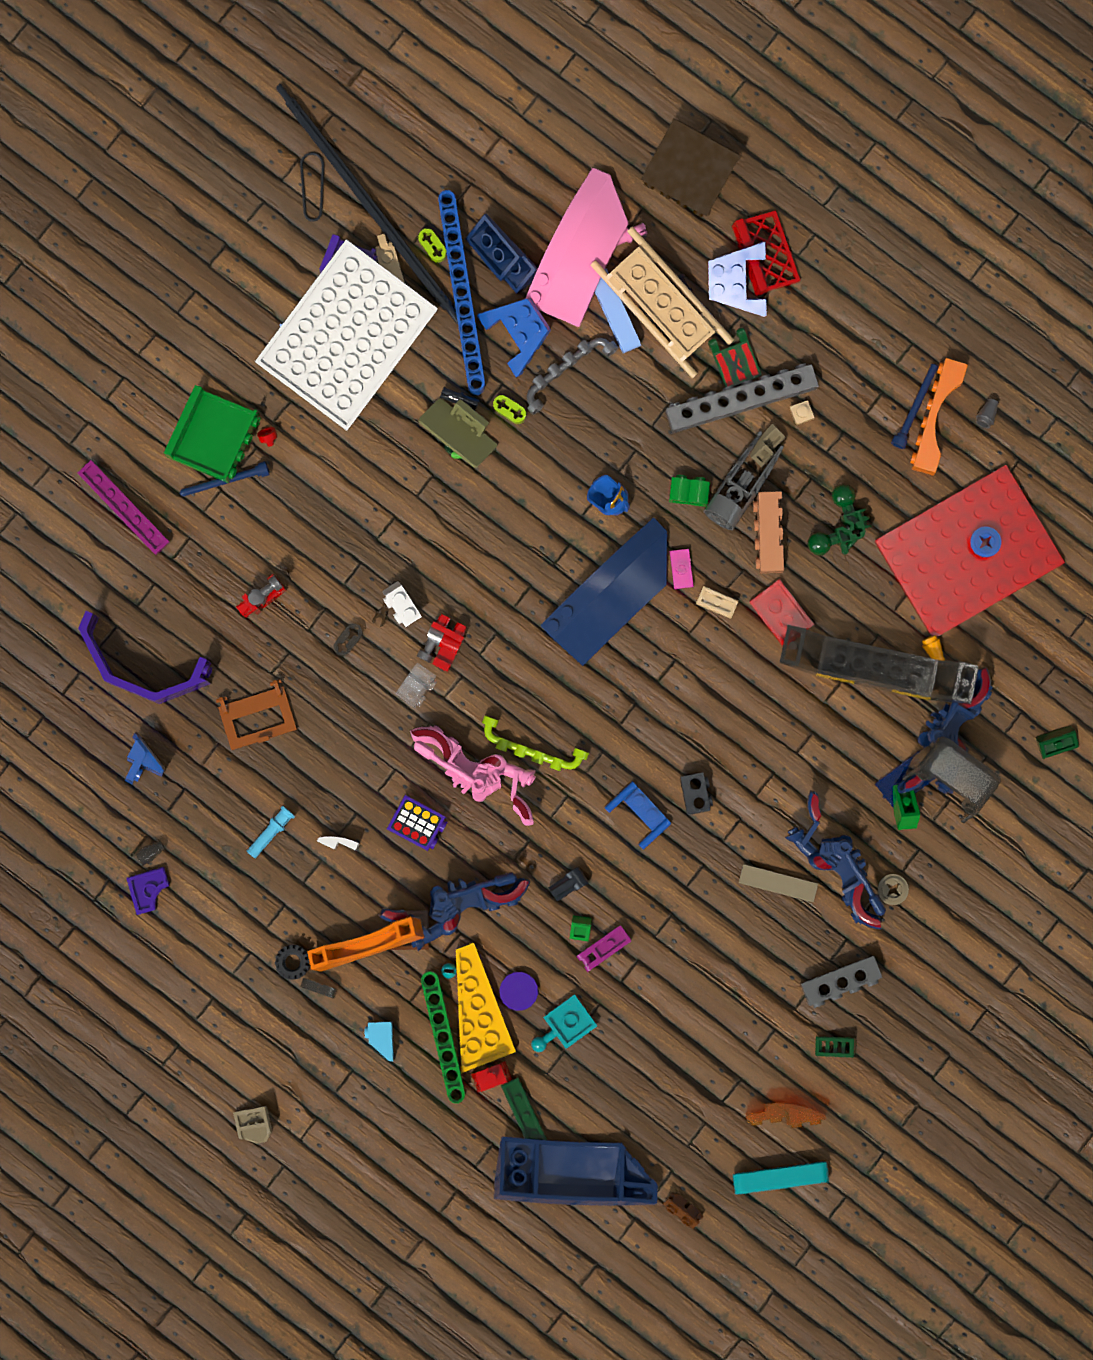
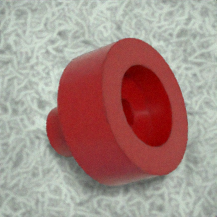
M266 427L261 429L257 436L260 443H266L268 447L274 445L273 440L277 438V433L274 427Z

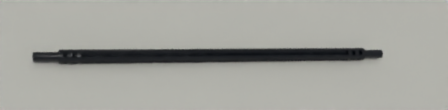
M282 84L276 86L275 89L285 100V105L437 303L458 324L456 311L452 307V302L296 99L289 95Z

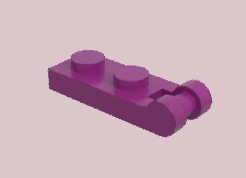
M620 925L576 957L584 963L585 970L589 972L630 943L631 939ZM593 953L597 959L591 961L588 955Z

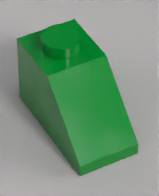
M893 785L894 817L898 830L917 828L921 815L914 790L898 793V785Z

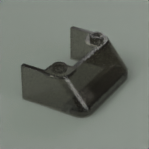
M938 737L916 754L902 778L906 781L914 774L921 780H931L935 777L962 796L964 800L961 805L965 811L961 819L963 824L980 812L1001 782L998 774L946 737Z

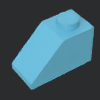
M392 1021L369 1022L368 1027H365V1038H369V1043L388 1061H394Z

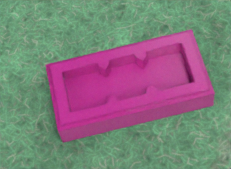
M689 549L670 551L674 590L692 588L693 579Z

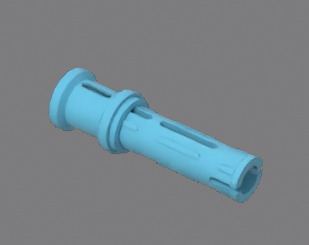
M282 805L280 812L270 819L268 827L246 851L256 859L279 831L281 832L285 829L284 826L290 819L295 818V815Z

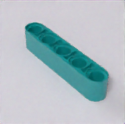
M826 1161L732 1174L735 1194L830 1181Z

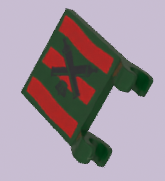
M744 328L736 331L740 343L720 351L716 339L708 342L725 388L737 386L745 381L762 376Z

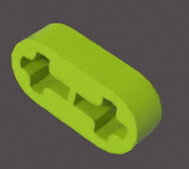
M423 229L418 235L421 246L434 262L444 261L447 256L444 245L432 230ZM425 234H426L427 236L431 235V237H430V240H431V242H432L431 245L429 244V242H428L427 240L423 241V239H424V236H423V235H425ZM433 247H436L438 251L442 250L441 257L438 255L433 256L435 254Z
M504 395L497 396L494 399L493 407L497 413L515 424L525 421L526 411L522 406ZM504 400L505 405L509 407V409L507 410L504 407L499 409L497 402H502ZM520 410L523 417L514 419V414L510 411L518 412Z

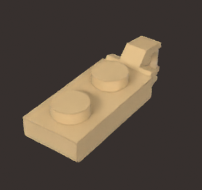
M378 235L377 238L380 246L375 248L379 265L404 283L392 242L387 244L385 235Z

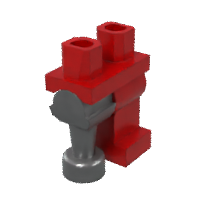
M274 574L267 578L269 581L268 585L260 590L253 589L249 595L245 593L242 596L244 601L236 606V608L245 618L249 617L252 613L260 614L262 612L260 609L267 607L287 591Z
M441 614L436 622L433 621L427 634L428 641L424 650H419L417 657L430 663L433 658L430 654L434 647L438 646L440 650L432 664L449 673L465 639L463 636L467 627L457 622L455 628L451 631L447 629L451 619Z

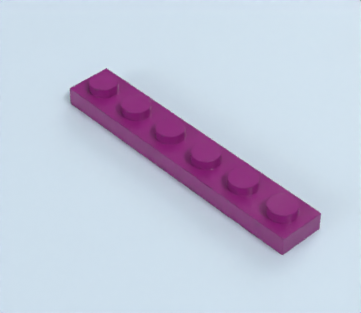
M92 460L77 472L155 555H158L170 543Z

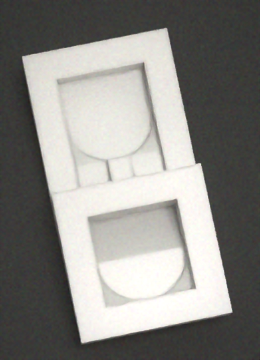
M320 837L317 842L335 850L339 843L356 851L360 845L355 841L340 837Z

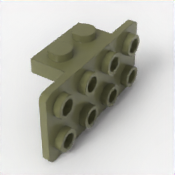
M438 399L418 420L422 426L474 468H477L497 447V444L484 434L489 422L461 399L455 404L454 408L443 399Z

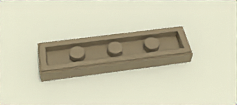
M744 864L738 882L814 903L818 887L817 883Z

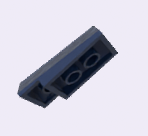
M484 214L466 237V241L499 281L505 280L517 294L533 282L538 268L487 214Z

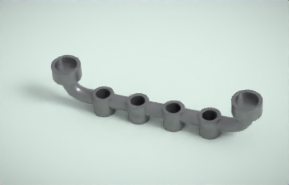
M595 338L589 343L583 340L578 344L577 348L579 350L576 353L572 354L570 351L562 357L564 361L559 366L556 363L552 364L547 369L549 374L544 378L542 375L535 377L532 381L534 385L527 393V402L529 404L527 409L530 413L534 415L544 407L539 399H534V395L538 391L544 389L553 379L561 376L566 369L574 366L580 358L588 355L598 345L604 347L602 352L607 357L611 356L619 348L614 341L608 342L603 338Z

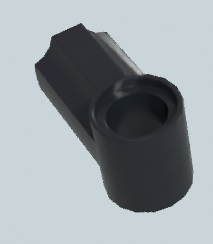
M579 866L564 875V878L548 887L556 901L563 899L571 892L577 891L589 883Z

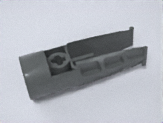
M758 432L757 437L732 467L704 509V513L709 519L727 530H734L762 488L784 447L780 446L750 493L746 491V488L754 476L749 471H744L737 483H733V479L751 454L762 432ZM727 484V487H729V489L727 490L726 495H720V492ZM733 494L737 495V498H735V500L731 499V496H733ZM744 497L748 500V502L746 503L744 508L741 509L739 505L742 501V498Z

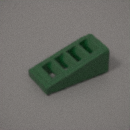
M816 1036L815 1056L856 1057V1037ZM822 1041H826L825 1052H822ZM830 1041H833V1052H830ZM838 1042H841V1052H838ZM846 1042H850L849 1053H846Z

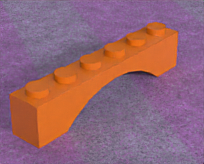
M948 358L943 363H939L937 373L940 375L938 381H934L931 390L934 392L932 399L929 398L926 406L929 412L927 417H923L921 427L924 429L922 435L918 434L915 443L918 449L911 456L912 470L932 476L936 473L941 457L935 436L937 413L944 399L963 383L968 364Z
M409 917L394 922L374 933L340 943L324 945L309 950L307 953L311 970L322 972L425 937L421 920Z

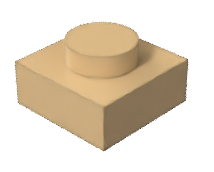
M808 400L789 408L796 426L814 419Z

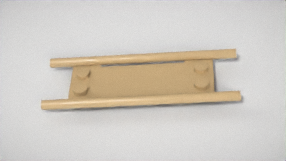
M632 226L627 232L639 244L638 248L609 274L596 260L590 266L690 377L693 378L697 375V372L685 360L716 331L728 345L734 339ZM625 290H626V291L630 294V296L639 304V306L648 314V316L657 324V326L666 334V336L671 340V342H669V341L666 339V337L657 329V327L648 319V317H647V316L639 309V307L630 299V297L624 292Z

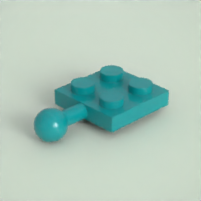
M574 994L543 1017L552 1031L543 1037L534 1038L531 1042V1047L535 1052H542L546 1049L548 1042L558 1037L567 1049L596 1028L597 1025Z

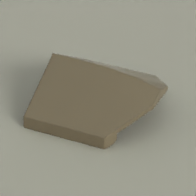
M258 1106L233 1112L239 1139H245L256 1144L267 1142L272 1133L267 1106Z

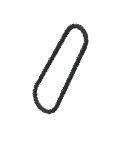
M310 152L305 154L300 161L304 217L308 221L314 222L322 216L324 160L321 155ZM309 155H315L321 160L319 216L315 219H310L306 213L303 161Z

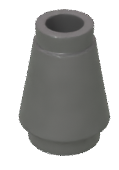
M988 399L976 416V423L983 428H990L994 424L999 403L994 399Z

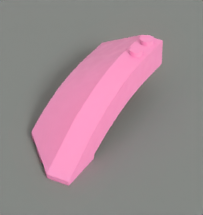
M592 168L554 233L525 298H531L538 310L577 327H580L601 279L599 274L590 265L596 260L605 270L629 224L609 174Z

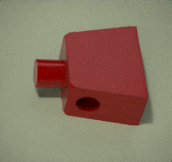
M506 1061L471 1074L477 1092H483L512 1080Z

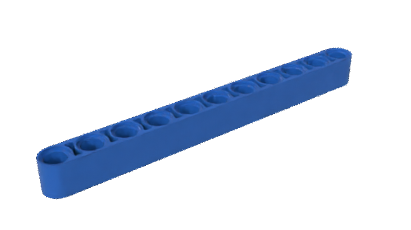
M445 190L439 194L438 201L467 383L472 394L480 395L485 390V380L456 199L451 191ZM449 197L452 199V202L450 204H443L442 200ZM453 216L455 220L452 223H448L445 221V218ZM451 234H456L458 236V239L456 241H450L448 239V236ZM454 252H458L461 254V257L454 260L451 258V255ZM462 271L464 275L461 278H456L454 273ZM465 289L467 293L465 296H458L457 291ZM463 307L470 309V312L466 315H462L459 311ZM465 326L473 328L471 333H464L462 330ZM468 344L476 346V349L472 352H468L465 348ZM473 362L479 365L476 370H470L468 366ZM474 381L482 383L478 389H474L471 384Z

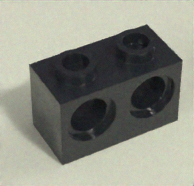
M703 773L680 777L687 816L711 811L710 807H713L711 795H707L706 789L709 788L708 777H704ZM693 779H697L700 782V788L697 790L690 787V781ZM701 798L704 801L703 808H696L693 804L694 799Z

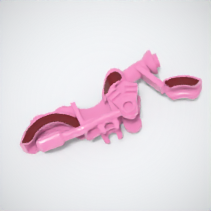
M437 726L419 727L410 730L415 742L414 750L426 759H432L447 769L445 774L452 777L453 787L456 788L458 784H461V788H464L461 793L465 794L472 787V795L475 801L482 802L487 796L501 788V774L513 778L511 791L513 810L520 816L524 825H533V816L528 804L516 794L518 781L521 782L523 788L526 785L530 786L536 778L534 776L535 770H524L516 765L507 763L504 757L498 754L491 755L479 763L472 762L463 754L462 746L458 745L459 742L453 737L448 738L445 736L444 732ZM425 743L437 746L442 751L444 760L437 756L434 750Z

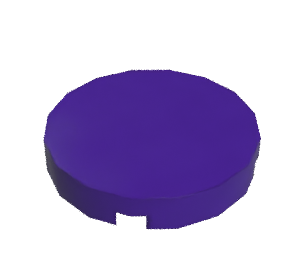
M514 972L506 976L500 986V997L503 1003L508 1008L516 1011L531 1007L538 995V986L535 980L529 974L523 972Z

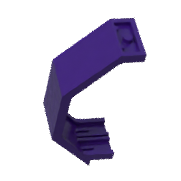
M85 611L78 629L105 682L157 704L211 684L205 680V678H209L212 672L211 663L201 657L190 680L159 692H151L115 677L93 637V631L99 618L93 613Z

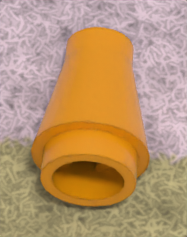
M933 635V637L930 636L922 640V647L935 665L945 660L940 638Z

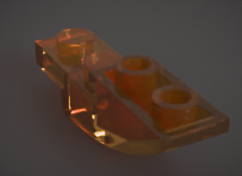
M763 1103V1112L745 1114L746 1122H751V1126L761 1125L764 1120H770V1123L782 1122V1118H785L786 1125H790L791 1128L802 1127V1123L810 1122V1125L822 1124L821 1120H826L825 1115L813 1109L790 1103Z

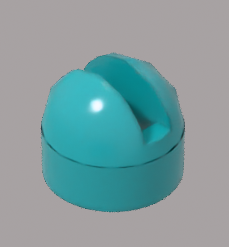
M452 963L444 964L441 969L442 975L448 979L453 978L457 973L456 966ZM444 969H454V973H446Z

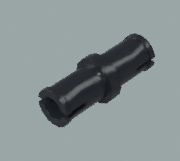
M443 387L440 398L453 403H457L461 399L474 411H476L479 399L464 395V392L460 391L459 393Z

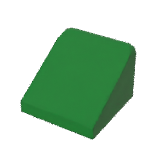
M573 916L569 939L589 941L592 919Z

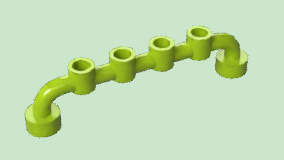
M484 715L482 723L485 724V736L490 742L496 744V749L505 752L507 748L514 750L513 755L524 758L525 755L533 757L531 761L541 765L543 761L550 763V768L561 771V768L575 769L581 764L583 759L587 760L588 752L575 748L572 754L575 756V759L572 762H567L495 736L492 733V727L496 728L499 720Z

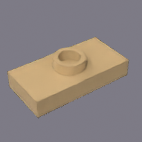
M703 586L696 605L729 619L732 618L738 604V600Z

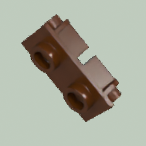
M672 1192L668 1197L669 1199L663 1203L666 1210L670 1214L678 1216L685 1226L695 1228L703 1218L702 1212L692 1204L686 1209L684 1206L687 1200L679 1193L675 1194Z

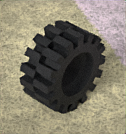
M288 945L278 951L275 957L276 970L285 979L296 980L305 976L309 971V957L303 947ZM289 955H296L300 959V965L295 970L288 969L285 964V960Z

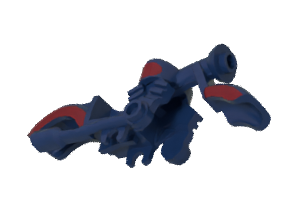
M987 667L976 672H967L951 704L945 703L943 709L938 711V713L932 712L931 716L935 717L933 723L926 721V725L931 730L920 733L918 736V743L925 748L933 761L943 758L947 760L945 770L925 769L919 773H912L905 781L898 784V793L915 790L921 786L928 776L941 777V779L935 781V784L938 786L937 789L944 794H953V783L959 765L968 757V750L958 737L959 728L962 723L974 719L981 712V705L992 694L991 677ZM973 686V691L969 698L965 701H960L965 692L970 691Z
M810 790L807 805L810 817L814 823L806 835L803 834L804 827L799 829L796 826L787 831L788 835L785 838L794 842L797 848L807 857L809 864L813 868L825 871L834 870L840 875L843 884L842 892L844 894L842 899L846 906H851L853 910L851 916L856 924L859 922L860 925L863 924L869 928L881 929L880 918L877 915H884L886 908L879 895L874 893L866 878L868 874L863 869L866 865L865 859H856L861 856L860 850L851 851L853 846L851 837L844 834L839 837L822 838L819 850L809 842V839L820 824L819 819L821 818L818 793ZM864 886L869 894V901L877 915L865 910L861 904L860 897Z
M510 872L477 884L475 880L466 884L459 878V885L457 887H454V884L448 881V893L439 886L433 887L430 891L431 901L428 915L438 921V923L428 929L422 926L425 938L411 942L412 947H416L417 951H420L425 944L440 936L453 934L459 925L461 913L469 907H479L483 910L489 908V911L500 909L501 905L514 906L519 904L520 898L527 891L530 881L524 878L517 879L516 874ZM514 883L510 889L500 893H495L485 888L493 885L499 887ZM383 908L378 914L382 919L393 923L414 917L412 914L408 915L403 909L392 910Z

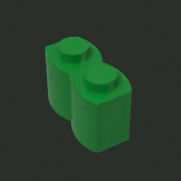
M676 475V477L671 479L669 502L706 507L710 482L702 477H695L694 480H690L685 475Z

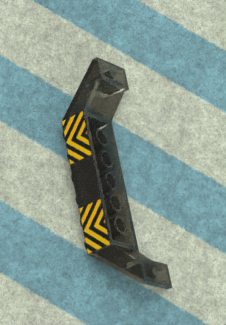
M792 625L787 626L779 662L819 677L925 700L971 704L979 668L978 665L935 660L828 637L806 628Z

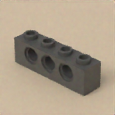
M870 956L803 982L800 986L808 1006L813 1005L816 1008L824 1005V1000L829 998L832 1001L842 998V993L849 991L852 994L860 991V986L867 984L870 987L878 984V979L882 978L874 956ZM858 970H862L865 974L862 981L855 979V973ZM840 977H844L847 981L844 988L837 986V980ZM822 984H826L829 988L826 995L819 993V986Z

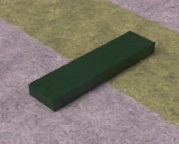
M519 1078L501 1085L524 1138L547 1140Z

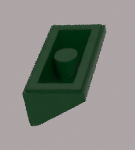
M1071 725L1035 737L1042 759L1079 747L1076 731Z

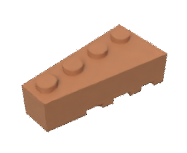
M759 492L756 501H753V512H757V520H754V531L758 532V538L755 539V550H758L759 557L755 558L756 569H759V574L783 573L784 571L783 544H781V540H783V527L780 525V521H782V508L779 506L782 492Z

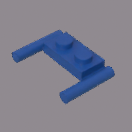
M631 782L604 808L610 813L623 800L652 830L638 844L644 850L671 825V822Z

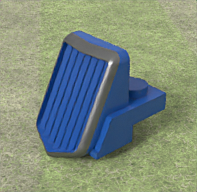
M135 732L132 737L135 743L127 757V761L133 764L125 781L133 784L134 780L138 782L143 772L140 769L141 767L162 777L165 767L139 733Z

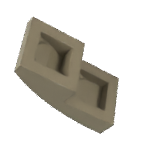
M772 424L760 437L750 456L762 468L775 455L772 450L786 437Z

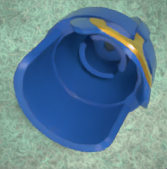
M608 475L599 477L588 490L587 500L605 515H619L624 511L628 512L630 508L627 490L620 482L617 484Z

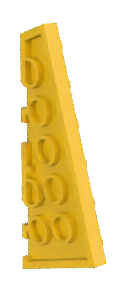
M474 943L456 950L461 1073L516 1052Z

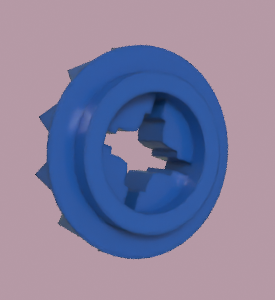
M991 527L977 529L970 539L971 548L974 553L981 557H991L1001 547V537ZM991 536L988 542L990 547L986 545L980 548L982 544L981 538L986 539Z

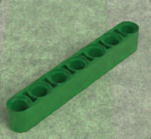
M426 972L421 978L422 988L447 1096L452 1103L456 1104L462 1102L465 1098L463 1079L439 977L435 972ZM427 975L435 977L434 985L429 986L425 983ZM431 994L439 995L440 1002L437 1005L430 1003L429 997ZM436 1013L444 1015L443 1023L438 1024L434 1021ZM440 1032L448 1034L449 1039L447 1042L442 1043L439 1041L438 1034ZM444 1051L452 1052V1061L447 1062L443 1060L442 1054ZM449 1070L457 1072L458 1077L456 1080L451 1081L447 1078ZM454 1089H459L462 1092V1097L458 1100L453 1099L451 1096V1092Z

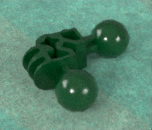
M839 484L832 491L834 504L842 508L844 515L840 519L846 528H837L834 530V533L829 535L821 531L811 534L807 543L810 552L818 556L825 555L829 552L832 545L838 544L841 553L846 555L852 545H855L858 540L864 537L865 529L873 527L866 523V520L870 519V517L863 514V511L867 510V508L854 511L852 504L855 501L856 495L850 485ZM854 529L859 530V533L857 535L852 534V531Z

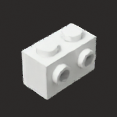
M399 581L382 591L385 595L383 599L388 608L392 607L396 612L393 616L398 624L403 623L407 627L422 617Z

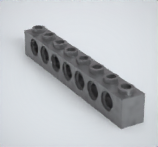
M806 363L800 364L792 371L784 369L777 372L778 375L772 377L764 375L756 382L748 380L736 388L734 386L726 387L720 393L712 391L700 399L698 397L690 398L684 404L679 402L670 404L665 413L672 434L817 390L819 385L812 364L808 366ZM798 377L801 383L794 385L791 382V378ZM779 382L783 388L775 390L772 384ZM762 388L765 394L758 396L754 390ZM743 393L746 396V400L743 402L738 401L736 395ZM725 399L728 401V406L721 407L718 401ZM706 404L710 407V411L704 413L700 410V406ZM689 410L691 411L692 416L690 418H684L682 416V411Z

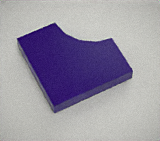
M164 867L126 878L136 915L156 910L158 894L169 886Z

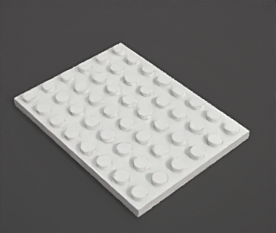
M345 240L255 362L347 431L438 308L348 240Z

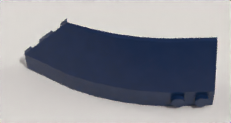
M655 518L651 519L540 625L582 666L667 585V530Z
M501 1137L495 1174L494 1199L565 1205H657L658 1184L645 1173V1169L635 1158H632L622 1143L561 1142Z

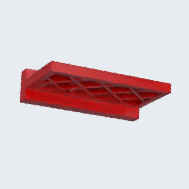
M776 211L745 220L739 219L733 223L732 229L740 250L753 246L755 239L761 242L766 241V247L768 245L777 250L773 258L766 254V259L771 261L768 269L760 265V260H746V269L756 296L800 282ZM773 217L775 223L773 229L763 224L766 218ZM754 223L759 226L756 233L750 232L746 224ZM761 228L770 232L767 240L758 236ZM773 234L780 237L781 243L779 247L769 242ZM779 252L786 255L787 261L785 264L776 260ZM773 263L783 268L780 275L770 271ZM784 270L792 272L794 279L788 281L783 278ZM768 274L777 279L775 285H767L766 277Z

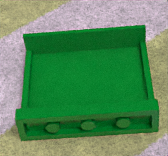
M195 385L164 454L173 461L229 483L237 473L236 467L238 462H241L244 458L246 445H249L252 441L254 427L257 428L261 420L260 414L255 409L254 411L208 393L202 387Z

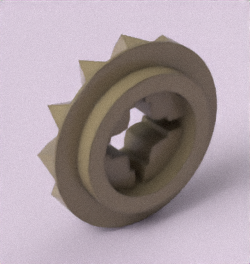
M887 875L879 882L878 895L886 904L898 905L908 896V884L899 875ZM886 884L891 886L899 884L896 888L899 896L894 893L887 896L890 889Z

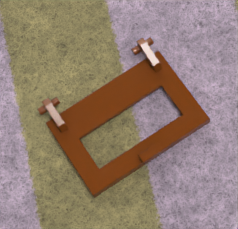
M281 679L270 682V686H275L273 690L226 705L224 701L228 700L227 696L216 699V703L220 702L221 704L218 709L231 750L257 742L262 743L270 740V738L297 730L284 686L279 687L278 685L282 683ZM280 706L284 724L240 738L237 737L232 720Z

